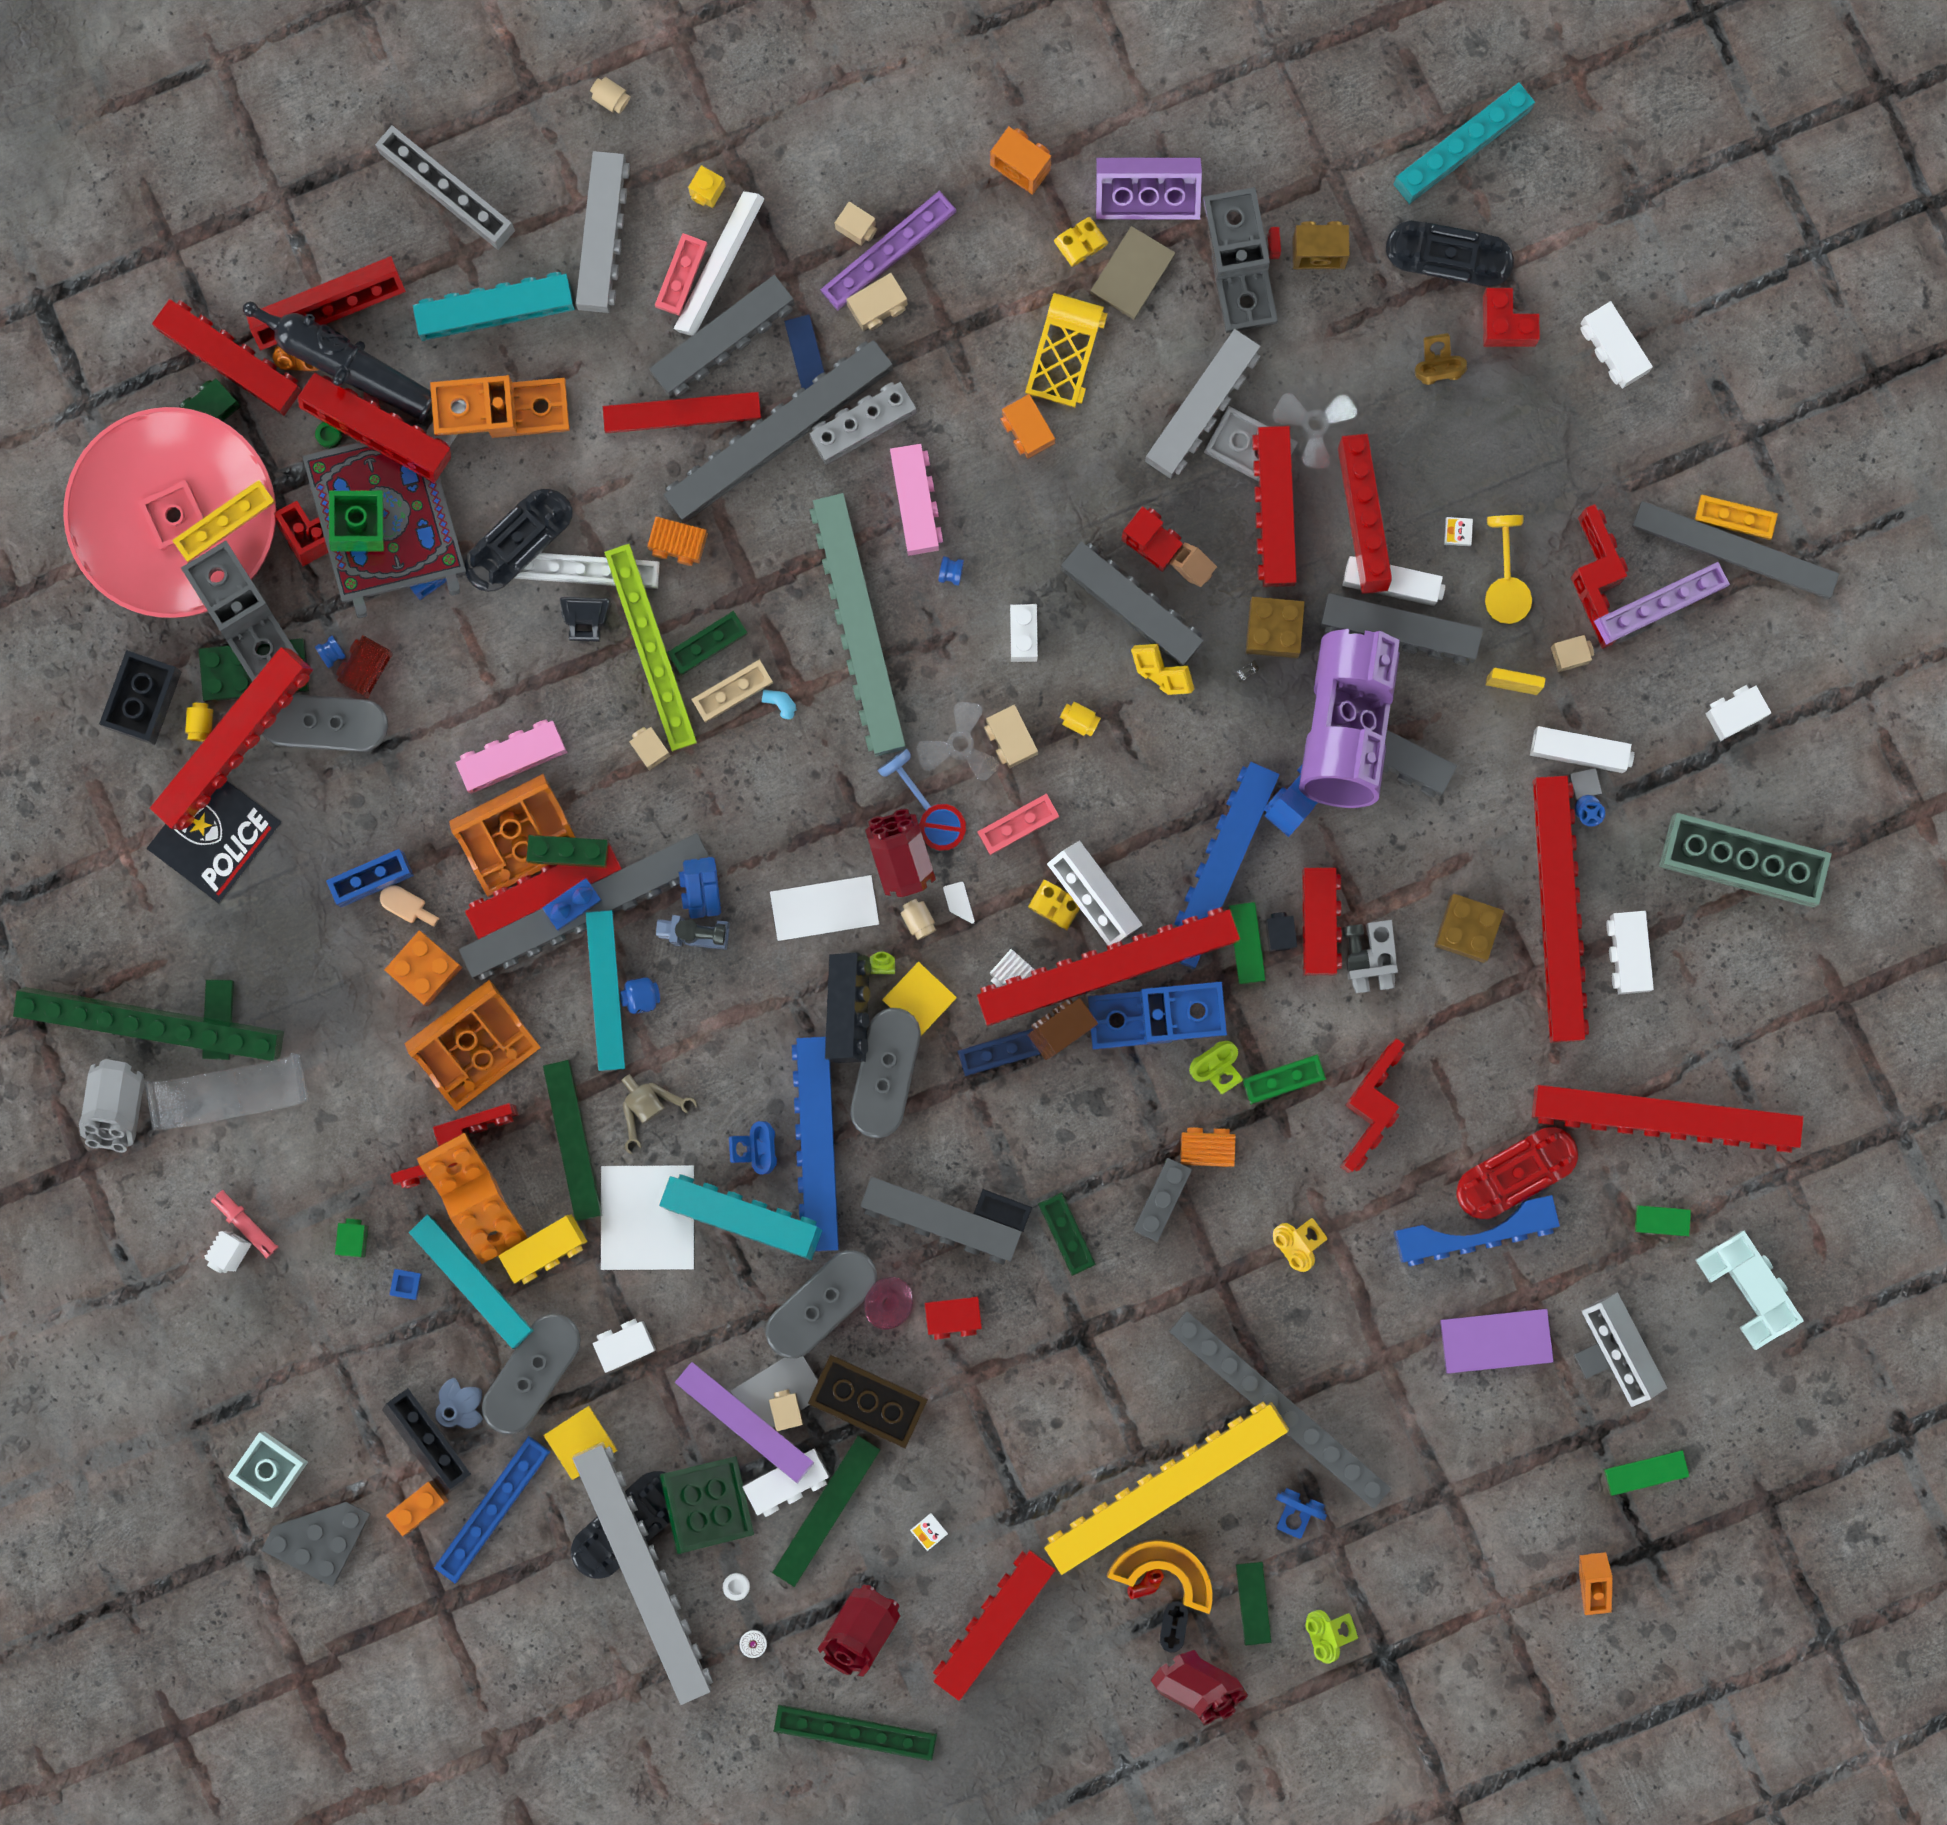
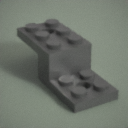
M1255 187L1204 196L1203 202L1213 248L1211 259L1226 333L1233 332L1234 329L1240 331L1277 324L1278 320L1268 274L1270 260ZM1231 212H1236L1241 216L1242 220L1239 224L1232 225L1227 221V215ZM1250 296L1254 300V305L1251 308H1244L1240 305V298Z
M227 541L222 542L181 567L252 682L280 647L292 649L298 655ZM216 571L224 572V578L220 582L211 581V576ZM262 644L270 645V651L266 655L257 654V649Z

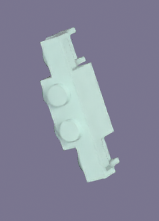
M1740 1231L1695 1260L1709 1282H1713L1729 1272L1757 1316L1742 1325L1740 1329L1754 1350L1759 1349L1804 1321L1785 1292L1788 1289L1781 1278H1775L1771 1272V1269H1773L1771 1262L1765 1255L1761 1256L1745 1231Z

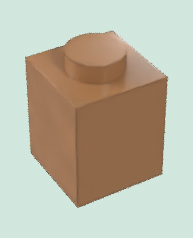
M1184 543L1169 562L1188 582L1202 587L1211 578L1213 571L1217 568L1199 548L1188 543Z

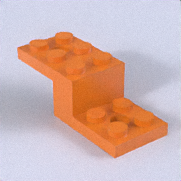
M506 375L430 382L435 436L489 432L492 438L570 431L565 378L512 382L510 376ZM462 400L466 403L465 411L459 414L452 411L453 403ZM539 400L548 402V409L544 413H537L534 410V405Z
M465 1133L417 1158L420 1167L441 1196L451 1221L481 1264L499 1256L528 1238L525 1230L505 1202L496 1179ZM452 1163H458L454 1167H448ZM493 1231H498L494 1235H489Z

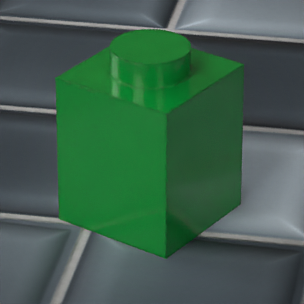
M346 1218L345 1223H338L335 1255L365 1257L369 1226L361 1225L362 1220Z

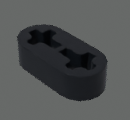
M1180 1601L1169 1602L1165 1606L1163 1613L1160 1644L1165 1651L1170 1653L1179 1651L1183 1647L1188 1610ZM1175 1606H1179L1180 1611L1184 1612L1183 1617H1178L1177 1625L1172 1624L1173 1616L1168 1614L1169 1610H1174ZM1171 1628L1176 1629L1175 1637L1179 1639V1643H1174L1173 1647H1168V1642L1164 1641V1638L1169 1637Z

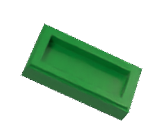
M1637 1205L1635 1232L1688 1237L1690 1233L1691 1210Z

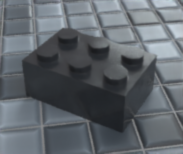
M126 650L99 725L108 730L155 745L182 671L175 666Z

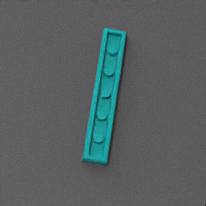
M612 910L586 912L598 1071L625 1069Z
M427 1214L409 1232L512 1349H515L534 1331L431 1215Z

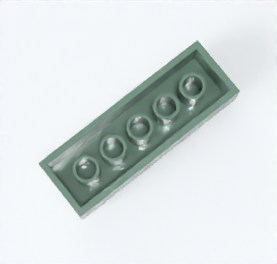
M1676 813L1671 817L1659 867L1813 908L1820 903L1832 853Z

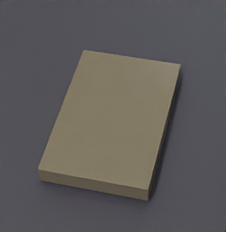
M1131 226L1090 293L1135 320L1174 258L1175 252Z

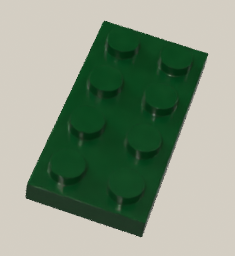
M303 638L290 639L289 641L299 657L307 663L305 640ZM260 645L257 649V654H268L270 645ZM230 646L198 649L203 701L239 699L252 683V680ZM309 682L302 688H298L295 693L308 692Z

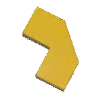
M1158 644L1134 645L1131 649L1137 672L1145 679L1149 678L1160 686L1159 689L1167 695L1189 694L1193 692L1194 685L1188 666L1164 667Z

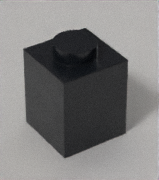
M1286 912L1272 913L1271 918L1265 921L1269 952L1296 949L1297 940L1294 917L1287 916Z

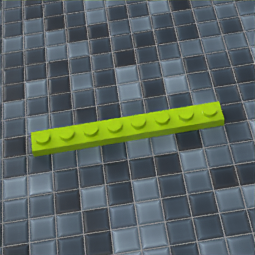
M626 544L606 551L604 553L671 750L673 752L697 744L631 546Z

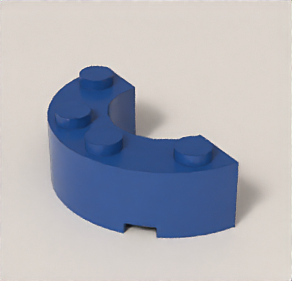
M1302 765L1297 770L1300 775L1288 789L1282 787L1263 809L1267 812L1264 817L1288 837L1318 803L1306 797L1299 789Z

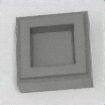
M1596 768L1569 775L1570 782L1573 784L1575 800L1585 795L1597 796L1602 794Z

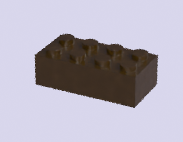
M830 1354L808 1404L906 1449L928 1399Z

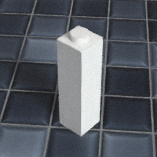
M1350 556L1347 561L1342 586L1361 590L1356 557ZM1390 565L1392 581L1388 591L1374 592L1435 606L1437 600L1443 599L1445 585L1441 584L1443 576Z
M1540 726L1534 730L1530 756L1624 773L1627 767H1632L1634 752H1631L1632 744Z

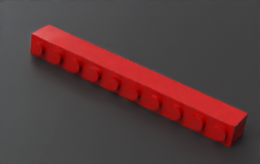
M1568 776L1536 777L1533 780L1549 1040L1550 1043L1579 1042L1585 1040V1035H1589L1588 1019H1584L1583 1009H1587V995L1582 993L1581 982H1585V967L1580 966V956L1584 954L1583 940L1578 938V930L1582 929L1581 914H1577L1576 903H1580V889L1575 887L1574 878L1578 877V862L1573 861V851L1577 849L1576 835H1572L1571 824H1575L1574 809H1570L1569 798H1573V784L1568 782Z
M1220 907L1208 911V917L1199 920L1197 916L1182 920V926L1173 928L1172 924L1158 928V934L1148 937L1147 933L1132 937L1133 942L1123 945L1119 941L1106 946L1108 951L1097 954L1096 950L1081 954V960L1072 962L1071 958L1057 962V968L1048 971L1046 967L1031 971V977L1022 979L1021 975L1005 980L1007 985L996 988L995 984L985 986L980 989L981 993L977 994V999L986 1025L988 1027L1068 1000L1069 998L1071 999L1240 941V937L1230 909L1223 911V908Z
M1536 1085L1534 1087L1531 1118H1538L1539 1124L1554 1125L1555 1120L1565 1122V1127L1580 1128L1581 1124L1591 1125V1130L1607 1131V1127L1617 1128V1133L1633 1134L1634 1130L1644 1131V1136L1660 1137V1133L1670 1134V1139L1686 1141L1687 1136L1697 1137V1142L1713 1144V1139L1723 1140V1145L1734 1147H1739V1143L1742 1142L1750 1143L1751 1149L1766 1150V1145L1776 1146L1777 1152L1792 1153L1793 1149L1801 1148L1804 1117Z

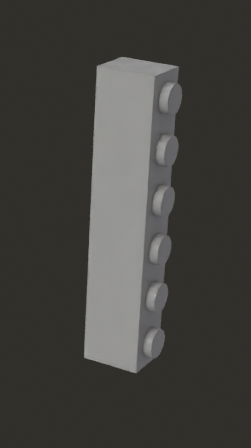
M391 125L375 144L383 157L497 250L515 232L512 223L394 126Z
M593 151L576 297L578 310L609 313L610 305H615L616 290H612L613 280L618 279L619 265L615 264L616 255L621 253V239H618V231L623 229L624 214L621 213V204H626L627 188H623L624 178L628 179L630 173V163H626L624 154Z
M1236 329L1233 330L1147 454L1146 463L1170 479L1175 473L1180 475L1188 463L1184 459L1189 452L1194 454L1202 443V440L1199 439L1204 431L1210 432L1217 421L1214 416L1218 410L1224 411L1232 398L1229 397V394L1234 388L1239 390L1246 379L1243 374L1247 368L1253 369L1261 358L1258 354L1260 345Z

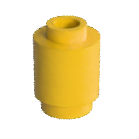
M1073 702L1072 705L1066 704L1060 715V718L1064 720L1062 725L1083 736L1085 734L1092 736L1101 719L1095 715L1096 712L1076 702Z
M192 703V707L187 708L185 733L188 734L187 740L204 742L212 732L213 709H209L208 704Z

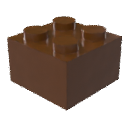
M1069 998L1052 1010L1055 1014L1051 1017L1048 1013L1031 1025L1034 1030L1027 1035L1045 1060L1056 1055L1098 1024L1080 998L1074 1002Z

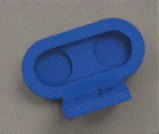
M758 1121L752 1125L750 1136H730V1162H752V1167L756 1173H771L777 1164L774 1145L775 1130L766 1121ZM738 1142H741L743 1146H747V1152H744L741 1157L736 1151Z
M1286 1488L1284 1492L1278 1493L1276 1496V1500L1286 1504L1277 1529L1300 1539L1311 1515L1325 1521L1327 1517L1324 1510L1325 1505L1313 1499H1310V1502L1306 1504L1300 1503L1301 1500L1299 1498L1301 1494ZM1295 1510L1301 1511L1299 1515L1301 1525L1293 1530L1287 1527L1286 1518L1290 1514H1294Z

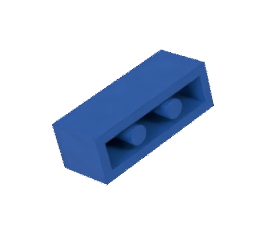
M397 849L328 879L326 882L336 905L342 908L414 875L404 852L401 849Z

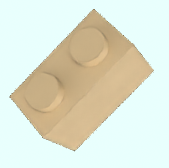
M892 273L846 299L848 308L863 331L868 328L870 331L878 328L883 324V319L890 315L892 317L900 315L906 310L905 306L908 305L907 298Z
M1015 704L986 718L988 725L984 729L990 741L995 739L999 747L996 753L1002 765L1007 763L1010 769L1038 755V750Z

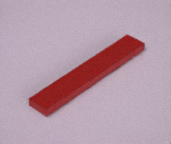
M759 392L602 406L605 434L761 419Z

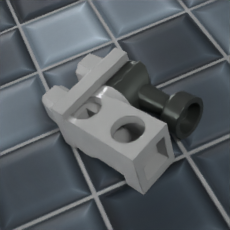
M1392 920L1366 924L1370 949L1362 950L1359 937L1364 934L1363 924L1342 927L1343 936L1349 937L1350 955L1346 960L1348 980H1352L1355 993L1370 992L1368 977L1378 976L1380 990L1395 988V974L1398 973Z

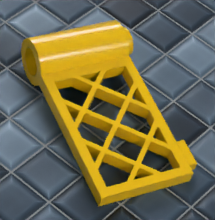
M1057 293L1053 294L1025 394L1074 408L1076 403L1082 404L1086 388L1081 386L1099 327L1104 329L1108 313L1103 312L1104 307ZM1050 325L1060 327L1066 337L1052 344L1048 337ZM1066 329L1074 332L1068 335ZM1079 333L1090 336L1088 346L1077 351L1071 338ZM1047 340L1050 346L1044 349V345ZM1068 340L1075 353L1061 360L1055 347ZM1052 349L1059 362L1045 369L1040 360L1041 356ZM1085 352L1084 359L1082 360L1080 354ZM1077 356L1082 365L1081 370L1070 376L1063 363ZM1040 365L1042 371L1036 374L1038 366ZM1061 365L1067 379L1054 385L1047 372ZM1045 374L1051 387L1043 392L1033 390L1034 380ZM1078 377V380H1077V383H1076V386H1075V384H1074V382H1073L1072 379ZM1070 381L1074 389L1072 400L1061 398L1056 388ZM1053 390L1056 396L1047 393Z

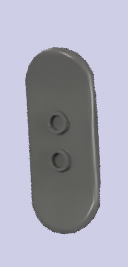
M294 694L292 702L286 708L280 710L276 715L275 723L265 729L262 735L266 740L279 746L367 752L375 749L384 740L388 730V718L381 706L371 700Z
M888 1008L876 1014L870 1022L867 1032L868 1052L866 1053V1062H861L850 1114L856 1129L863 1135L871 1138H883L894 1133L901 1125L905 1112L921 1031L915 1017L901 1008Z
M846 1250L833 1256L770 1316L766 1325V1338L772 1350L785 1358H799L812 1351L874 1291L877 1284V1271L872 1260L864 1253L856 1250Z
M551 1313L538 1318L531 1326L534 1331L518 1345L483 1399L482 1411L485 1421L493 1430L503 1434H513L527 1428L579 1351L581 1338L575 1323L568 1317Z

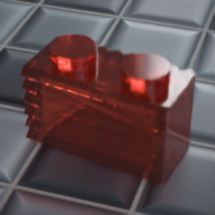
M362 635L360 640L356 639L351 645L349 652L352 655L347 663H341L336 675L339 676L337 681L341 685L368 699L393 653L388 648Z

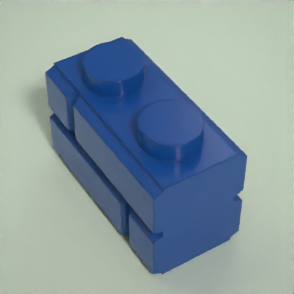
M707 857L700 858V860H684V871L679 872L680 887L686 888V893L681 894L683 909H688L689 917L692 919L701 918L705 915L707 917L720 915L721 907L715 859Z

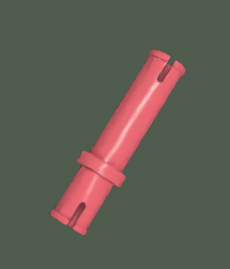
M224 1190L220 1191L216 1198L214 1197L211 1200V1203L227 1217L226 1221L229 1224L233 1223L266 1259L274 1253L273 1251L278 1249L279 1246L244 1213L245 1209L242 1206H238Z

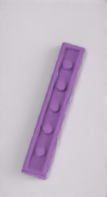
M939 190L821 288V293L838 311L847 304V298L871 284L954 215L956 209Z
M1716 562L1602 616L1594 622L1607 645L1728 587L1730 583L1719 562Z
M693 1362L689 1364L675 1381L680 1388L797 1484L814 1464L810 1458Z

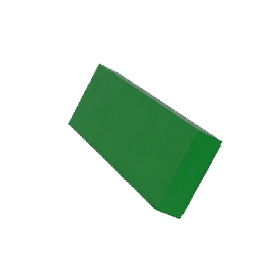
M1255 902L1229 905L1228 908L1231 911L1240 937V941L1233 944L1238 983L1247 984L1266 981Z
M1317 1054L1244 1078L1242 1082L1251 1105L1326 1080Z
M1683 1450L1604 1469L1611 1496L1690 1477Z

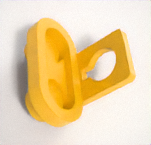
M1313 1218L1297 1229L1288 1223H1282L1273 1231L1274 1244L1283 1252L1290 1266L1300 1272H1306L1314 1266L1315 1257L1312 1251L1327 1240L1326 1235ZM1307 1228L1315 1231L1317 1240L1307 1239L1305 1236L1308 1234Z

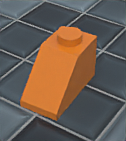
M1606 1552L1579 1555V1576L1584 1614L1593 1615L1612 1612V1573Z

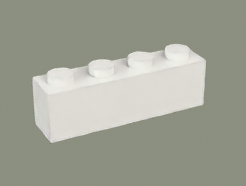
M1080 840L1063 850L1047 863L1107 945L1123 941L1142 926V923Z

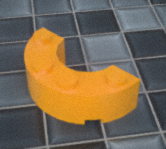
M1146 1540L1134 1544L1115 1559L1106 1575L1109 1579L1133 1587L1138 1577L1146 1571L1154 1569L1168 1570L1175 1574L1182 1583L1184 1591L1182 1603L1185 1606L1210 1614L1212 1586L1207 1571L1191 1551L1175 1542Z

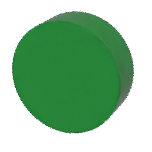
M322 422L315 430V438L322 447L334 448L342 440V431Z

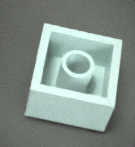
M260 1432L228 1478L271 1508H274L280 1504L308 1461L268 1433Z

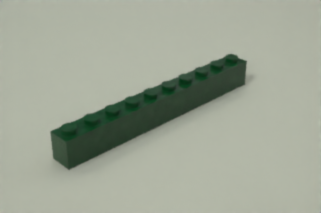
M29 987L16 991L13 1017L269 1061H275L281 1057L284 1031Z

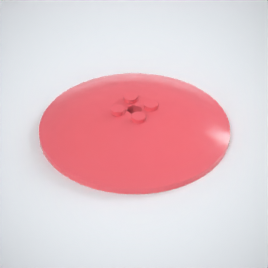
M176 407L153 408L136 412L114 422L101 431L84 449L75 463L66 487L63 514L65 533L70 550L80 570L94 587L107 598L124 608L143 615L159 618H181L207 612L206 607L181 569L188 562L172 540L258 480L262 482L275 501L270 476L260 456L250 443L231 426L213 416L191 409ZM276 501L207 551L227 541L252 580L265 562L271 548L276 526V517L274 515V512H276ZM172 508H177L181 513L180 519L174 523L169 522L167 512ZM214 572L211 576V581H222L224 572Z

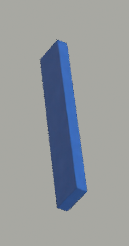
M528 1436L434 1569L456 1584L550 1454V1450Z

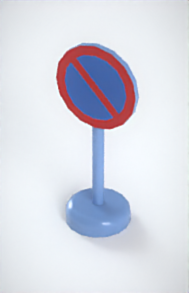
M905 749L877 771L883 777L895 771L899 773L926 810L919 822L924 842L930 848L938 851L950 850L963 840L966 832L965 819L962 813L954 806L948 804L930 806L902 768L911 758V753L908 749Z

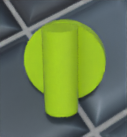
M877 952L870 956L871 974H895V959L891 954Z

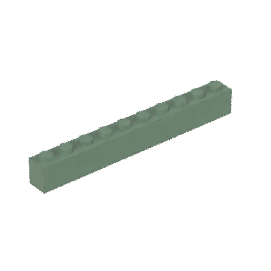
M841 493L813 500L814 508L809 510L813 524L818 523L820 533L815 534L819 549H825L826 558L822 559L825 575L831 574L833 582L828 584L831 600L837 599L839 609L834 610L837 625L843 624L845 634L840 635L843 649H849L851 659L846 660L849 674H855L857 685L852 686L856 701L861 700L864 709L859 711L862 726L868 725L870 735L865 736L868 751L874 750L875 757L905 750L902 730L844 494Z

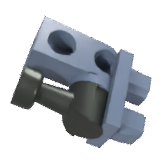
M672 915V921L657 920L656 936H659L661 939H669V942L674 946H682L684 942L689 946L727 950L730 923L717 920V924L714 927L699 926L691 919L685 921L681 916Z

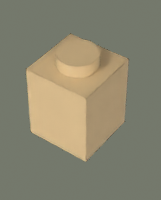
M848 202L835 221V229L860 246L863 245L865 240L869 242L877 231V228H875V218L851 202Z
M1585 635L1554 643L1551 647L1558 672L1587 665L1592 661L1591 656H1594L1592 643L1590 640L1586 641Z
M645 727L637 730L632 735L633 739L629 741L649 771L671 756L651 727L647 730Z
M789 1389L775 1392V1398L770 1399L769 1403L776 1431L803 1425L797 1394H790Z

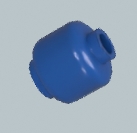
M648 977L626 981L624 990L619 993L622 1007L627 1006L628 1011L632 1014L653 1011L656 1004L660 1003L658 985L656 982L653 983Z

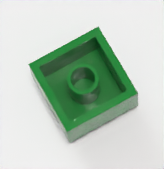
M329 491L330 551H384L383 491Z

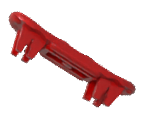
M1556 1127L1543 1128L1463 1174L1456 1189L1460 1207L1465 1213L1478 1219H1490L1568 1176L1575 1168L1578 1160L1576 1143L1570 1134Z

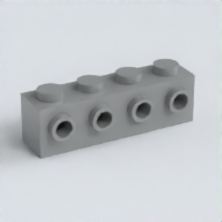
M891 382L880 389L881 393L874 397L868 395L857 402L858 406L851 410L845 408L835 414V419L828 423L822 421L812 428L813 431L809 433L810 439L825 465L916 415V408L901 382L897 384Z
M1618 1292L1582 1310L1631 1407L1648 1401L1667 1389Z

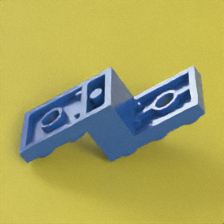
M1222 982L1142 989L1140 992L1088 996L1089 1011L1098 1022L1091 1029L1093 1050L1171 1043L1173 1040L1227 1035ZM1193 1004H1201L1204 1007L1205 1015L1202 1018L1196 1019L1191 1016L1190 1007ZM1114 1013H1119L1124 1017V1024L1120 1028H1114L1109 1023V1017Z

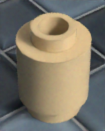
M604 77L602 80L598 78L590 90L593 93L592 99L612 113L616 111L620 114L631 97L626 94L627 91L607 77Z
M914 899L903 905L904 911L900 914L912 936L915 935L917 940L936 931L934 927L935 921L924 901L918 902L917 899Z

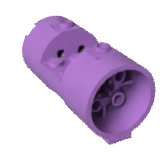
M1349 629L1329 632L1321 639L1314 693L1316 694L1311 732L1306 738L1299 789L1306 797L1325 805L1359 808L1376 803L1380 795L1386 753L1385 739L1390 704L1393 702L1400 640L1381 631L1371 632L1365 630V634L1362 635L1349 634Z

